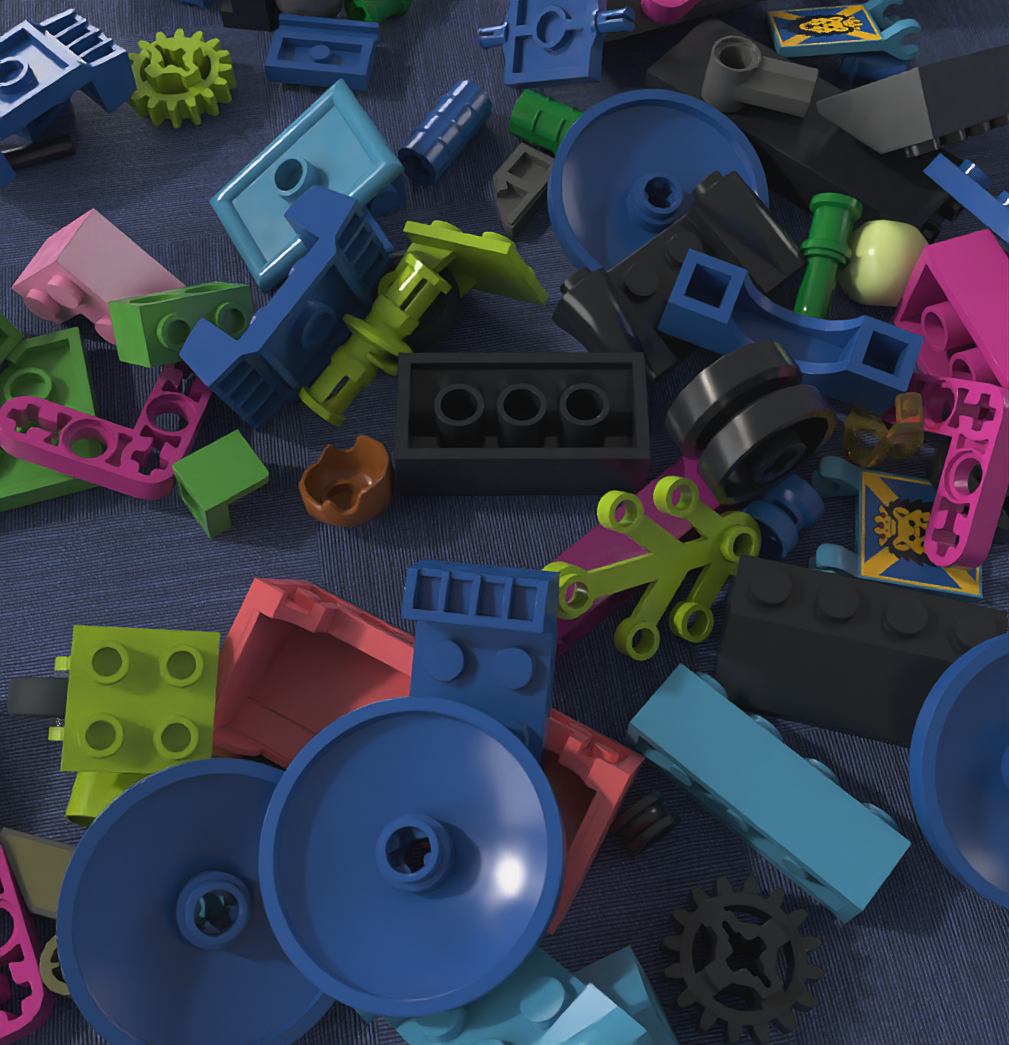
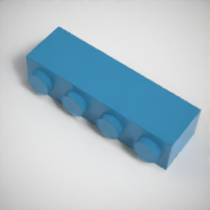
M680 663L630 721L624 744L630 749L646 756V762L846 924L865 909L912 843L898 833V825L885 811L870 803L861 804L840 788L837 776L827 766L812 758L803 759L782 742L783 738L780 732L769 721L755 714L748 716L727 699L726 691L715 679L702 672L694 674Z

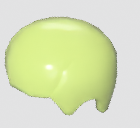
M890 220L866 222L853 231L850 236L848 248L852 251L851 262L844 270L839 271L838 281L843 292L851 300L863 305L897 307L924 246L929 245V243L920 231L910 224Z

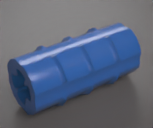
M460 80L446 95L440 97V102L432 111L425 114V120L420 126L411 131V136L398 150V160L405 168L403 172L407 177L422 186L435 184L445 171L451 169V163L456 157L465 152V146L470 140L479 135V129L491 116L492 102L481 87L474 85L468 80Z

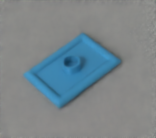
M339 79L213 196L209 203L263 294H267L289 274L293 265L309 252L284 217L285 212L302 194L313 185H319L357 199L362 209L397 178L405 168L344 79Z

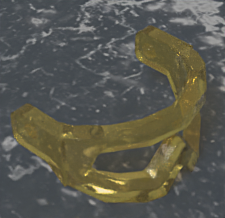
M907 392L896 396L897 422L889 431L879 415L852 405V411L844 422L842 440L848 462L853 465H861L862 469L883 464L887 453L896 460L915 457L923 445L924 438L921 395L915 392ZM856 430L871 432L876 435L879 443L873 451L860 448ZM901 442V443H905V444H904L903 447H902V446L899 445L898 443Z

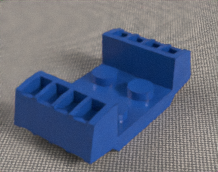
M72 8L41 23L25 20L0 36V142L10 135L23 131L31 121L53 106L67 101L78 89L109 114L118 109L137 90L127 51L115 44L111 38L106 37L86 19L79 16ZM0 150L1 188L18 178V176Z
M313 185L284 214V217L309 252L293 265L288 279L269 303L255 313L249 328L237 341L202 317L187 337L179 353L180 357L204 384L257 432L287 403L302 400L298 395L303 386H312L331 362L330 357L340 345L345 344L352 335L342 318L345 314L362 320L366 318L374 303L373 292L392 262L391 256L388 255L383 243L377 237L376 231L372 228L367 216L361 210L357 199L319 185Z
M423 559L410 566L407 571L401 619L417 620L409 696L448 699L468 705L489 715L504 725L524 744L545 772L558 637L557 609L560 572Z

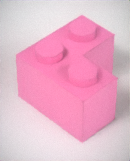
M92 208L48 237L11 288L24 298L27 308L37 316L48 321H54L59 325L79 314H83L95 324V330L102 338L116 345L108 301L187 286L97 210Z

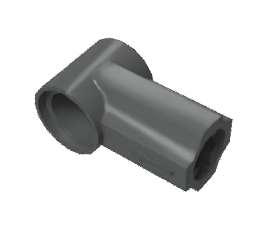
M731 35L722 37L712 47L702 86V98L705 103L725 113L737 112L743 109L746 104L805 117L819 69L761 56L758 46L751 40L741 36Z

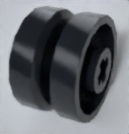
M764 340L747 344L724 355L700 372L679 393L667 411L664 428L687 460L699 461L696 472L719 504L733 505L750 500L780 484L797 472L819 452L832 436L838 422L836 412L818 389L814 386L801 384L803 376L800 367L781 343Z

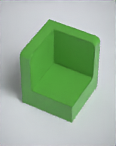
M238 429L172 464L178 494L209 539L231 528L229 504L269 482L268 470Z

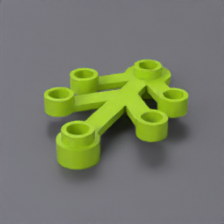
M672 475L662 478L654 489L653 500L656 508L661 513L682 518L701 534L700 538L682 543L644 514L643 504L636 495L618 490L607 492L600 499L597 506V517L600 524L606 529L625 534L649 553L589 571L562 561L553 562L542 569L543 571L560 572L557 617L561 619L577 618L589 610L596 598L650 582L631 616L624 619L617 626L614 634V643L620 653L638 661L647 660L655 654L659 647L660 634L656 625L689 570L704 566L687 599L678 602L671 610L669 627L674 635L694 643L701 642L710 635L714 625V617L710 607L728 576L734 573L740 554L758 557L762 542L761 531L755 519L747 513L739 511H726L721 515L716 513L699 499L697 485L687 478ZM679 486L681 497L677 505L673 506L672 494ZM623 501L626 507L625 515L622 520L617 522L615 510ZM575 583L574 593L566 603V591L571 584ZM695 612V622L690 629H687L688 619ZM641 629L642 638L640 643L633 648V636Z

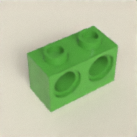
M218 281L108 301L119 361L148 368L184 361L179 353L187 337L202 317L238 341L249 328L254 316L250 285Z

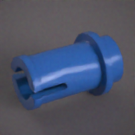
M883 50L844 53L838 74L846 75L848 82H853L854 78L876 82L905 72L908 60H901Z

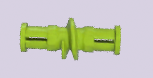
M411 252L404 259L408 265L385 293L381 292L364 320L349 314L344 315L342 319L352 335L345 344L340 345L330 357L331 362L312 386H303L298 392L299 397L310 409L335 426L339 427L344 423L346 417L343 413L362 389L369 387L377 377L379 368L396 377L398 365L391 354L399 356V353H414L403 341V338L414 331L420 323L418 321L439 293L442 291L447 294L452 288L444 278ZM425 278L424 282L420 285V287L416 290V292L412 295L408 302L404 306H402L401 304L405 301V299L409 296V294L413 291V289L417 286L421 279ZM344 376H348L333 396L327 399Z

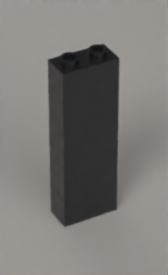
M708 15L646 71L644 89L670 90L704 101L702 98V86L712 47L722 37L731 35L751 40L758 46L761 56L790 63L794 62L716 17ZM818 76L805 117L746 104L743 109L737 112H721L737 125L752 144L765 172L768 188L811 215H814L810 212L809 208L811 199L820 193H839L858 200L862 204L863 210L860 219L853 223L852 232L868 221L890 220L916 227L929 245L936 241L942 230L941 223L945 219L953 223L965 209L923 172L939 153L957 167L964 162L962 159L943 148L906 159L903 148L883 154L878 153L818 113L817 101L844 92Z

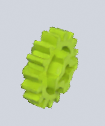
M177 29L173 38H167L162 32H157L156 41L151 44L143 40L138 42L139 54L128 53L137 90L127 100L129 106L134 107L136 116L139 118L150 114L154 126H159L165 119H171L173 127L180 128L183 119L190 118L195 125L201 124L200 114L207 112L210 115L217 116L219 114L217 102L230 103L232 100L229 89L236 88V80L230 53L228 50H222L220 40L217 38L206 42L202 31L198 30L191 38L185 37L183 29Z

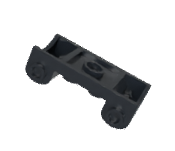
M718 170L708 175L692 191L691 194L696 200L685 216L608 272L602 267L591 273L585 266L572 274L559 288L564 296L558 302L551 318L555 324L579 341L588 352H644L646 388L648 390L702 348L657 330L689 248L748 270L754 286L767 298L792 280L808 260L763 201L736 171H732L724 177Z

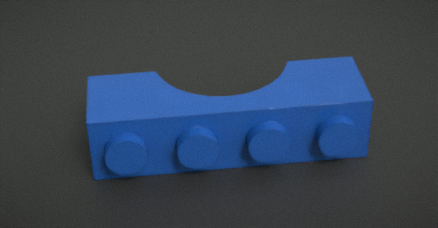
M691 248L687 252L657 328L658 331L723 356L750 343L764 340L781 343L800 367L803 376L801 384L814 386L822 394L882 416L906 393L925 338L867 315L849 320H823L795 313L765 297L752 283L748 270Z

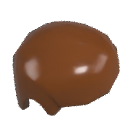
M368 435L357 436L354 446L346 450L338 449L331 444L327 445L317 463L305 469L298 485L307 512L321 523L338 527L360 526L378 518L388 508L394 492L395 475L392 459L386 445Z

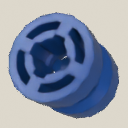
M793 474L774 488L762 493L763 498L760 501L749 503L741 511L752 516L759 525L762 538L759 553L770 559H784L797 545L799 532L812 529L825 512L824 503L814 488L802 478Z

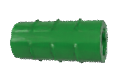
M526 89L518 98L512 110L509 133L530 142L533 147L539 146L551 151L556 156L565 134L585 112L578 110L577 106L571 107L556 101L553 96L547 97L533 90Z

